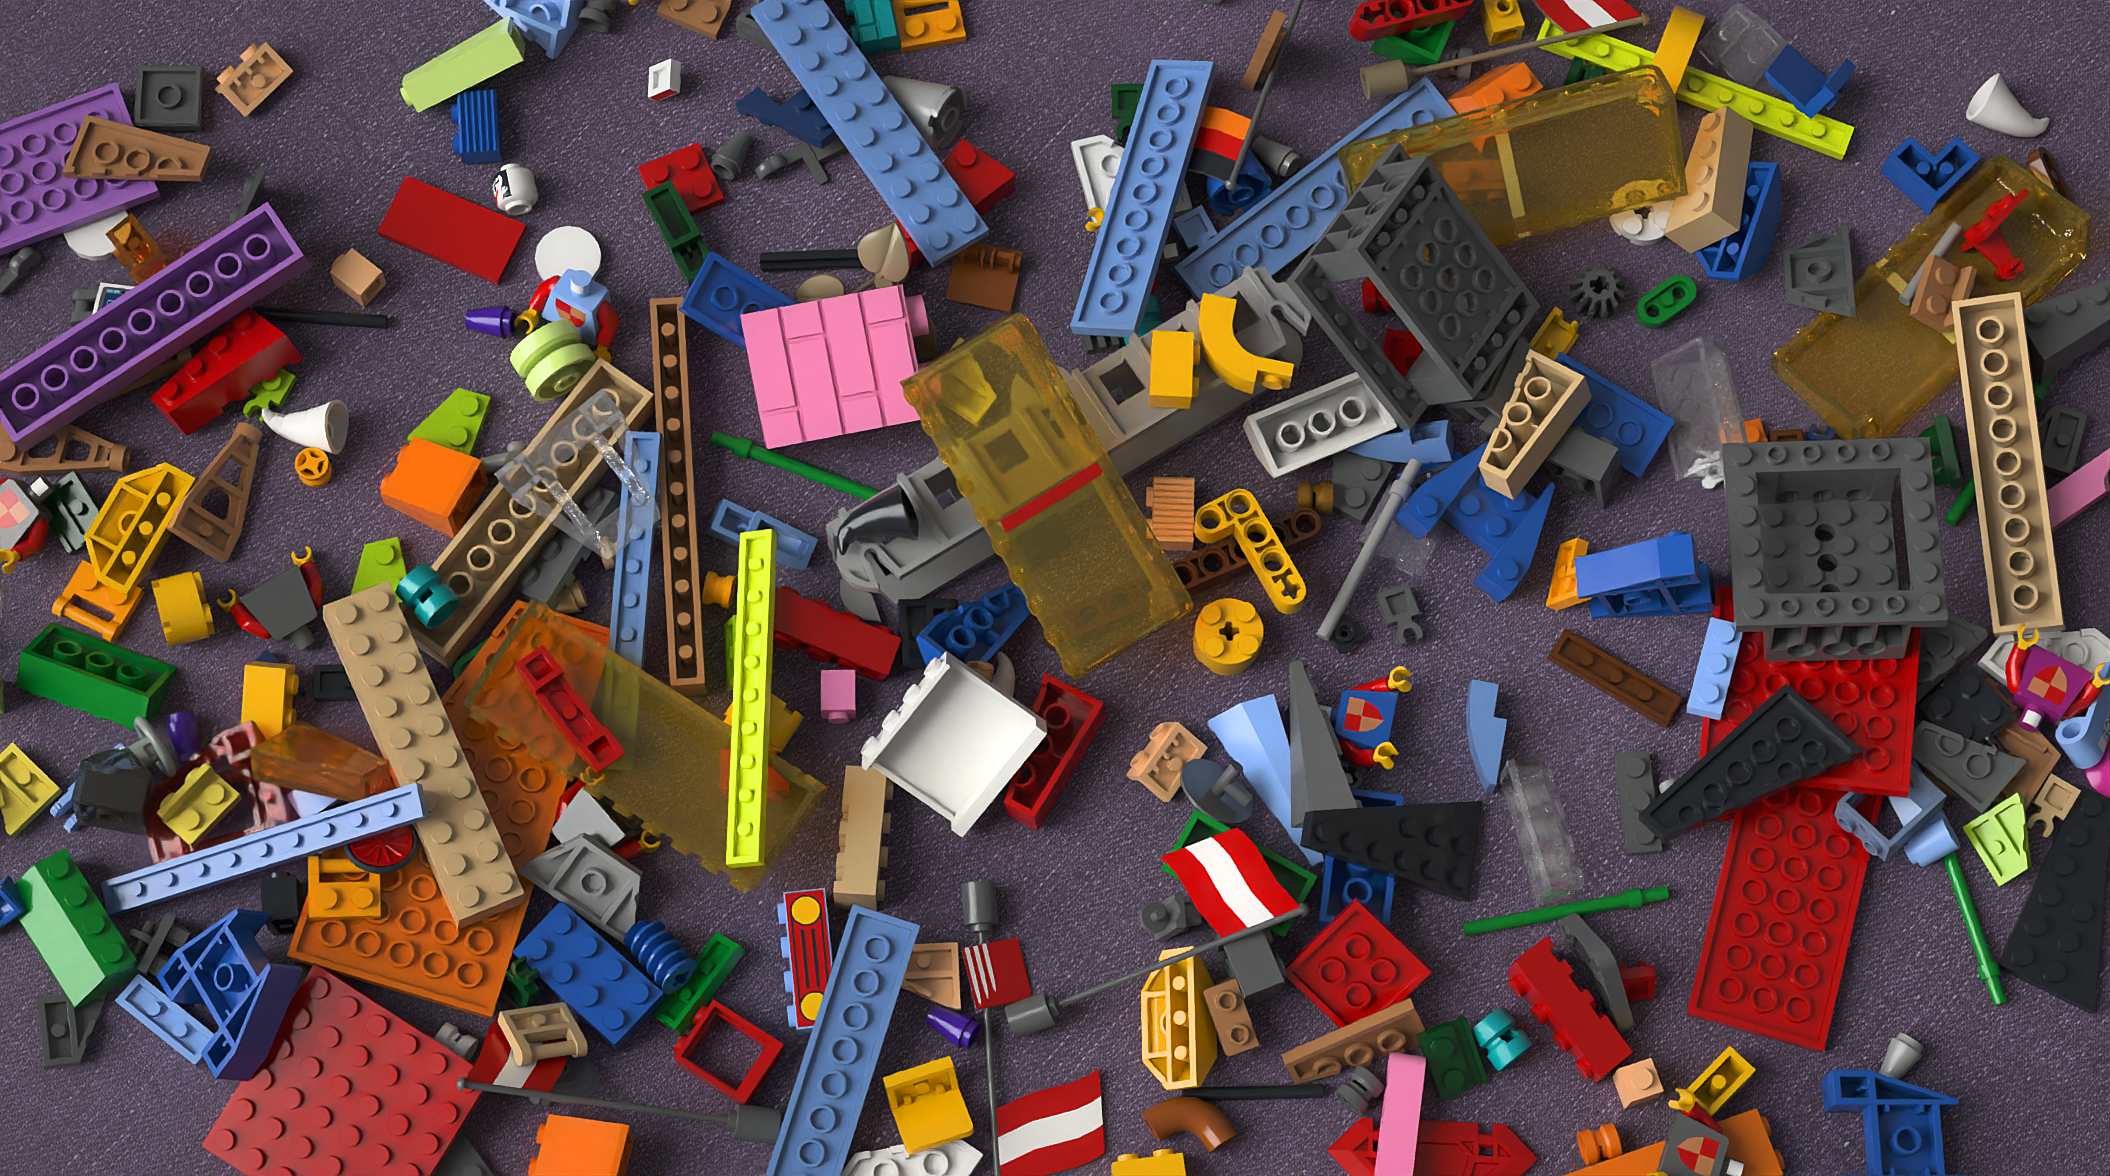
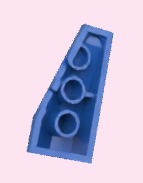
M1013 580L987 592L980 599L971 603L967 601L961 604L958 609L947 614L943 612L936 615L916 638L926 667L935 657L940 659L945 651L966 665L970 661L991 663L997 653L1002 650L1042 600L1018 581Z

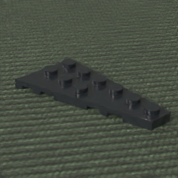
M1785 684L1639 813L1638 820L1664 843L1862 757L1863 751L1788 684Z
M2080 785L2077 789L2081 790L2057 831L1998 960V965L2001 970L2092 1014L2095 1011L2110 833V799Z
M1483 801L1308 811L1304 815L1300 846L1460 902L1468 901L1470 899Z

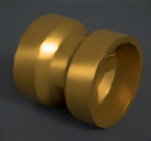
M1299 480L1297 510L1309 508L1319 511L1322 515H1332L1333 481L1311 484L1310 481Z

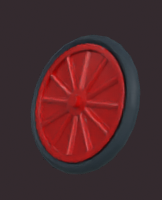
M412 824L343 846L345 854L356 867L371 873L386 874L404 868L413 860L418 850L419 839Z

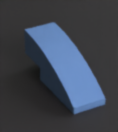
M1448 419L1414 424L1411 429L1404 430L1396 423V429L1345 449L1362 456L1385 461L1408 463L1412 458L1420 463L1452 461L1454 437Z
M724 498L717 503L705 530V534L740 548V533L772 529L777 533L776 562L803 571L806 569L818 541L817 538L758 510L755 513Z
M1472 679L1468 688L1466 704L1469 748L1477 775L1485 792L1493 793L1497 784L1507 719L1494 717L1499 684Z

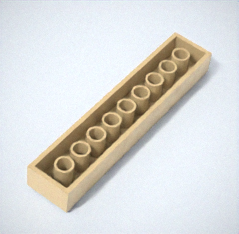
M2014 292L1952 301L1993 633L1996 639L2003 635L2018 636L2017 628L2025 623L2026 627L2022 635L2033 634L2036 627L2039 633L2065 630L2021 293Z
M601 357L598 358L432 565V568L442 578L441 585L448 584L461 598V603L456 611L439 626L427 629L415 616V608H408L403 602L399 606L417 647L448 669L452 666L510 593L513 586L518 582L521 573L534 563L540 555L542 548L553 539L563 526V523L573 514L624 450L626 431H639L655 411L653 393Z
M389 581L324 605L323 620L396 788L416 782L422 784L429 818L412 823L417 832L419 842L457 929L459 930L522 904L525 895L524 890Z

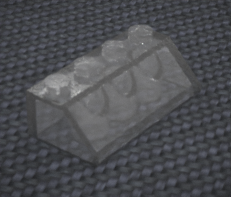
M1700 335L1648 363L1659 411L1676 421L1668 433L1666 441L1675 479L1678 483L1723 478L1722 443H1749L1725 344Z
M1539 759L1507 760L1499 780L1537 908L1577 899L1582 891L1581 887L1585 885L1581 868L1574 866L1571 855L1575 853L1574 843L1571 835L1565 834L1562 822L1565 821V814L1561 802H1555L1552 789H1555V780L1551 769H1546L1544 761Z

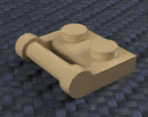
M565 1002L500 1011L497 1022L513 1050L517 1066L530 1065L533 1060L571 1055L574 1058L586 1056V1039ZM560 1038L567 1039V1041L537 1046H529L528 1044Z

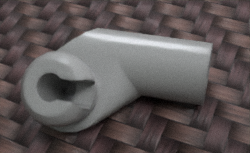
M512 441L507 445L508 452L479 458L482 461L486 474L511 468L524 452L525 444L521 441Z

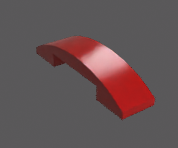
M541 645L515 663L520 676L544 712L573 749L597 774L626 755V751L607 726L603 727L563 676V669L544 645Z

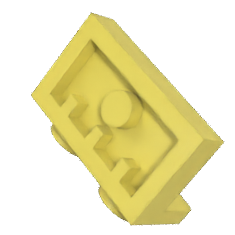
M204 763L201 767L194 768L187 775L185 784L176 793L172 792L163 799L157 814L171 830L189 846L194 848L234 808L242 797L216 774L208 763Z

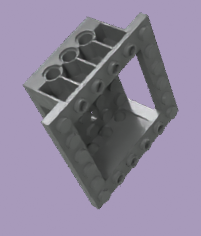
M1400 143L1389 145L1286 281L1287 285L1402 430L1411 429L1428 405L1474 399L1540 307V304L1427 156L1411 159ZM1425 246H1426V247L1428 248V250H1429V252H1428V259H1429V261H1428V262H1427L1426 259L1424 258V254H1423V250H1424V247H1425ZM1444 271H1445V272L1447 273V275H1448V277H1447V284H1448V286H1446V285L1444 284V282H1443V273H1444ZM1368 276L1422 345L1424 350L1404 378L1330 285L1332 282Z
M1929 437L1722 443L1721 451L1735 632L1763 631L1765 662L1902 659L1905 656L1911 627H1947L1948 613ZM1896 475H1900L1911 590H1899L1891 511V497ZM1820 530H1826L1834 538L1823 542L1816 538L1815 533ZM1823 560H1829L1836 565V569L1826 572L1818 567V563Z

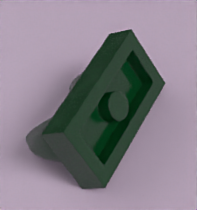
M1948 415L1934 418L1935 425L1926 428L1918 436L1929 437L1931 453H1942V456L1932 459L1934 485L1950 484L1953 489L1964 487L1967 484L1953 423Z

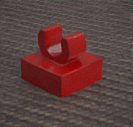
M1640 960L1638 961V967L1626 968L1624 962L1620 963L1619 972L1628 1002L1654 999L1656 974L1653 965L1646 966L1645 962Z

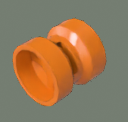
M1613 1123L1601 1125L1599 1130L1591 1131L1590 1129H1585L1577 1132L1578 1146L1585 1165L1596 1164L1601 1158L1607 1157L1612 1159L1622 1155L1620 1139Z

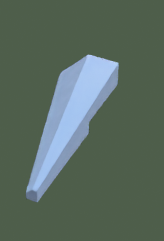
M585 0L484 1L503 18L510 16L512 21L525 32L524 36L529 41H536L547 51L545 55L555 59L579 26L577 19L580 11L583 9Z
M1274 694L1240 703L1208 720L1207 724L1211 732L1213 731L1221 741L1228 755L1232 756L1235 761L1243 766L1245 778L1273 816L1286 829L1293 843H1296L1306 856L1310 866L1323 865L1324 859L1321 853L1300 846L1303 828H1291L1290 746Z

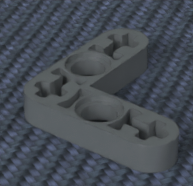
M1576 912L1559 919L1558 924L1566 942L1593 972L1605 1015L1619 1034L1633 1029L1635 1026L1616 960L1610 949Z

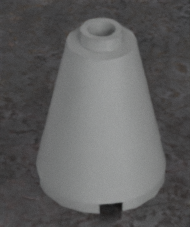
M890 75L881 79L931 148L939 150L938 146L946 148L954 140L963 123L962 120L958 119L960 110L966 111L967 94L964 89L952 85Z

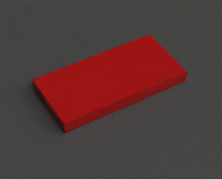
M406 175L377 233L382 238L499 286L527 231V226L519 221Z

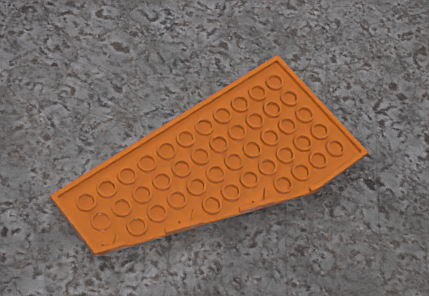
M517 600L467 668L441 698L444 710L524 890L523 903L458 930L419 842L417 853L408 865L395 872L380 874L381 919L309 921V897L307 894L287 953V959L310 966L316 963L333 973L483 1018L492 1019L513 954L512 951L515 948L535 885L517 871L523 862L546 851L555 823L559 798L565 792L577 754L539 705L520 676L515 663L541 645H544L563 669V676L591 711L608 658L610 628ZM388 769L366 798L397 789ZM343 845L326 850L320 856V859H349L345 854ZM369 872L319 873V883L369 881Z

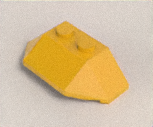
M164 462L156 465V467L118 479L84 536L97 581L126 596L132 592L148 575L171 536L172 532L166 528L182 499L196 482L195 477Z
M1190 946L1164 950L1159 960L1163 961L1196 947ZM1200 954L1151 972L1141 991L1142 1061L1162 1083L1163 1087L1169 1091L1200 1087L1217 1058V1031L1203 995V990L1214 986Z

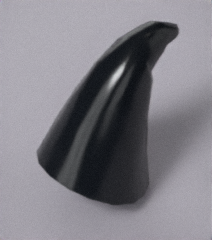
M897 485L878 495L849 515L839 527L836 538L841 555H845L849 545L858 538L863 539L882 535L885 537L918 540L919 525L917 515L901 485Z

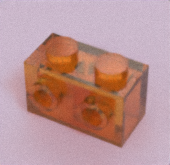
M132 213L106 233V236L116 247V250L112 253L125 268L130 265L132 269L128 271V274L138 285L173 263L151 233Z

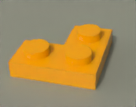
M1577 537L1560 544L1546 607L1558 611L1592 599V597L1578 599L1574 559L1587 555L1589 542Z

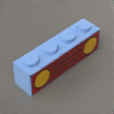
M825 888L783 892L784 903H777L779 924H786L787 937H781L782 958H789L790 971L784 972L786 993L793 992L794 1005L787 1006L789 1027L796 1026L797 1037L811 1035L833 967Z

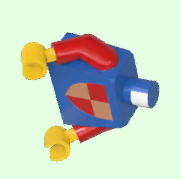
M1398 666L1392 670L1390 676L1342 691L1339 708L1318 704L1320 709L1327 711L1342 750V756L1356 767L1382 765L1388 770L1394 767V762L1389 756H1397L1399 752L1389 742L1398 696L1395 690L1398 688L1402 692H1408L1412 687L1407 680H1402L1412 675L1405 667Z

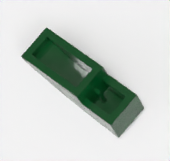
M670 179L642 193L641 196L688 288H690L710 252Z

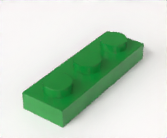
M716 932L695 959L697 967L689 980L678 991L669 994L653 1016L661 1024L682 1036L693 1022L699 1009L706 1005L745 951L737 943Z

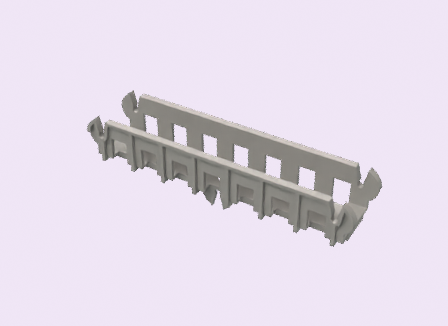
M1248 265L1243 269L1242 277L1211 295L1237 300L1232 327L1237 333L1234 335L1237 342L1244 350L1255 356L1268 359L1276 355L1282 362L1294 364L1293 372L1298 374L1303 357L1302 341L1298 333L1289 324L1278 320L1271 312L1273 310H1280L1283 313V317L1305 337L1310 325L1311 314L1287 283H1276L1264 266L1260 269L1258 267L1252 269ZM1193 299L1189 300L1185 311L1153 330L1194 332V344H1199L1197 325L1201 301L1195 303ZM1153 330L1139 338L1136 333L1129 336L1128 345L1080 372L1078 367L1072 370L1071 375L1063 367L1053 363L1036 361V366L1043 383L1035 382L1036 392L1020 376L1015 374L1011 385L1009 416L967 441H964L962 437L956 439L955 448L908 476H905L903 472L899 473L895 484L848 512L842 507L838 510V518L826 524L828 547L832 551L833 560L843 577L840 580V597L845 610L860 616L863 619V623L882 625L873 596L869 592L879 593L880 589V594L896 609L899 599H927L1001 554L998 547L1054 513L1061 518L1273 389L1266 388L1259 382H1255L1253 394L1235 389L1221 380L1212 371L1200 350L1199 365H1193V377H1199L1198 398L1192 397L1190 409L1149 407ZM1117 388L1125 399L1119 405H1117L1110 392ZM1046 414L1050 416L1048 420L1044 417ZM1060 422L1069 433V435L1062 439H1059L1052 429L1053 426ZM1005 456L1012 469L1001 474L994 462ZM1095 462L1098 463L1103 471L1101 476L1011 531H1005L1000 520ZM897 485H901L917 515L919 525L918 540L914 541L897 537L884 545L878 536L858 538L849 545L846 554L841 555L836 538L839 527L851 513L868 501ZM948 490L955 503L943 510L935 497ZM870 552L878 556V561L891 572L890 575L885 576Z

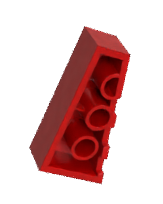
M964 139L960 140L942 163L978 215H984L993 208L997 201L1003 197H1008L1015 190L1016 174ZM897 219L895 222H898L908 246L911 270L926 258Z
M248 307L212 338L208 344L150 397V400L170 424L185 436H189L224 412L223 406L231 401L239 400L240 402L250 395L248 389L263 379L267 382L271 381L279 375L278 369L289 362L295 365L303 357L286 334Z
M787 586L775 587L773 640L776 642L775 646L786 651L790 649H804L805 654L810 659L819 662H830L831 659L838 661L836 666L839 669L855 670L857 675L878 682H882L888 676L902 639L895 636L892 629L882 625L870 626L863 623V619L854 613L844 612L841 614L831 610V605L819 599H812L810 601L799 596L800 593L793 588Z
M1045 672L1032 712L1046 721L1047 735L1012 776L1004 801L1009 817L1037 832L1107 718L1103 702Z
M1547 935L1514 961L1506 975L1510 979L1507 983L1516 996L1519 998L1524 996L1532 1006L1530 1012L1541 1025L1546 1023L1554 1033L1552 1038L1556 1045L1563 1052H1570L1577 1061L1575 1067L1586 1080L1591 1078L1597 1084L1625 1062L1633 1051L1608 1017L1603 1013L1599 1016L1594 1011L1597 1009L1595 999L1587 989L1581 986L1577 987L1574 984L1573 969L1566 960L1561 961L1555 958L1550 951L1555 945Z

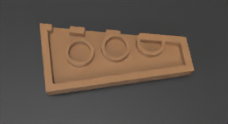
M1276 9L1274 10L1240 87L1252 92L1256 82L1263 84L1288 30L1283 27L1286 14Z
M1411 998L1368 1017L1361 1018L1336 1031L1329 1032L1311 1042L1297 1046L1281 1054L1295 1085L1339 1074L1341 1067L1348 1065L1355 1067L1370 1066L1372 1059L1390 1055V1052L1406 1054V1050L1420 1047L1416 1034L1426 1029Z

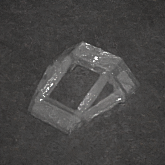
M603 388L494 473L515 501L569 534L572 538L606 560L610 559L662 518L625 416ZM611 426L632 472L603 436L602 432ZM590 441L633 495L595 526L590 523L552 473V471ZM542 481L572 522L530 489Z

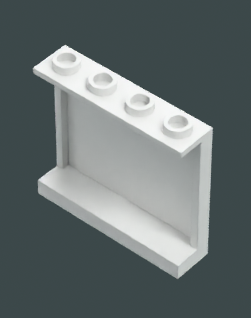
M945 651L940 659L935 657L928 664L924 671L925 677L918 686L913 684L907 690L903 697L904 704L897 712L892 710L886 716L882 723L883 730L876 738L871 736L861 749V754H863L862 768L866 771L872 766L950 820L951 830L963 837L1047 735L1046 721Z

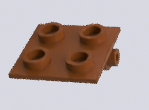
M976 242L955 255L945 300L1010 313L1024 251Z

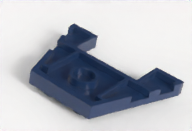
M759 87L735 103L737 111L741 115L746 117L752 115L759 118L762 124L769 127L773 125L786 130L788 135L820 149L825 148L839 137L804 88L781 105L774 102Z

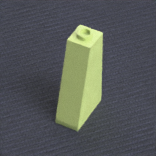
M508 16L406 74L403 77V87L400 88L401 94L407 105H414L419 113L523 61L525 43L511 17Z

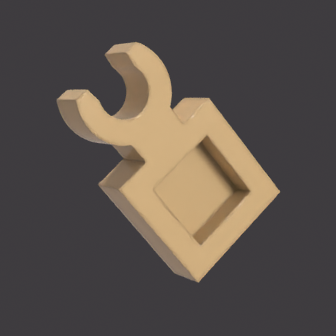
M2050 773L2032 801V804L2039 807L2037 813H2033L2026 818L2027 828L2031 829L2036 820H2041L2044 824V829L2040 836L2047 838L2053 831V818L2056 817L2059 820H2064L2081 790Z

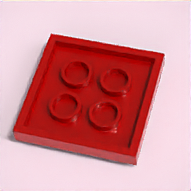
M1357 897L1285 965L1286 977L1339 1028L1384 1010L1395 1003L1402 1002L1432 973L1431 968Z

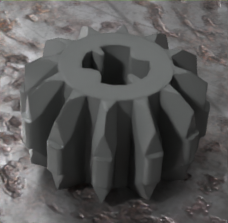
M1592 262L1587 265L1586 270L1579 268L1575 273L1576 279H1572L1569 284V288L1572 290L1569 296L1570 301L1578 302L1576 306L1577 312H1581L1584 309L1588 310L1587 317L1589 319L1593 318L1595 312L1599 314L1602 320L1607 317L1608 311L1616 313L1619 309L1618 303L1623 302L1625 299V293L1621 291L1624 289L1625 280L1616 279L1619 273L1618 269L1611 272L1606 271V263H1602L1600 269H1597ZM1594 288L1600 289V294L1593 292Z

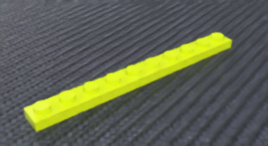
M1545 18L1537 40L1563 35L1564 33ZM1602 33L1538 47L1570 60L1577 56L1584 59L1586 64L1604 66L1605 73L1640 86L1644 85L1656 54ZM1688 65L1674 96L1675 99L1710 112H1714L1727 105L1754 125L1753 128L1839 160L1843 159L1855 128L1820 114H1816L1810 119L1804 113L1798 111L1793 104Z
M772 529L740 533L726 865L731 868L764 865L777 533Z

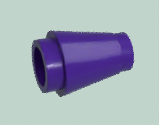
M507 305L475 310L469 309L465 318L466 328L505 339L507 336H514L517 327L514 326V322L517 318V312L515 309H509Z
M193 710L168 715L166 717L167 725H165V729L179 757L180 763L200 760L199 718H195Z
M938 1006L932 1008L926 1021L927 1025L931 1026L957 1048L963 1046L970 1049L981 1029V1024L975 1021L974 1016Z

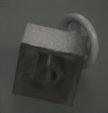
M138 716L134 720L135 729L141 740L128 746V748L110 749L81 761L71 797L78 824L142 836L148 835L157 796L152 775L147 768L156 763L166 776L173 777L176 774V766L163 741L144 717Z

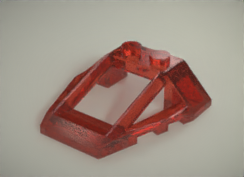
M251 720L220 732L201 752L196 751L188 758L189 762L176 771L175 776H165L138 798L153 864L166 862L293 821L279 759L255 721ZM226 754L228 764L236 766V768L216 774L228 784L245 779L255 826L200 841L192 848L162 821L157 811L167 795L172 792L176 793L185 784V778L194 768L201 767L204 763L210 765Z

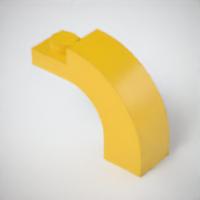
M1675 5L1636 104L1665 115L1668 114L1704 23L1705 15Z
M1203 293L1197 335L1202 355L1212 371L1228 385L1249 394H1253L1255 382L1262 383L1264 387L1274 390L1282 389V387L1289 388L1294 364L1255 356L1244 350L1237 342L1232 328L1237 300Z

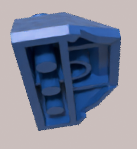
M1749 161L1739 231L1694 252L1711 280L1741 282L1763 269L1782 214L1781 178L1778 163Z

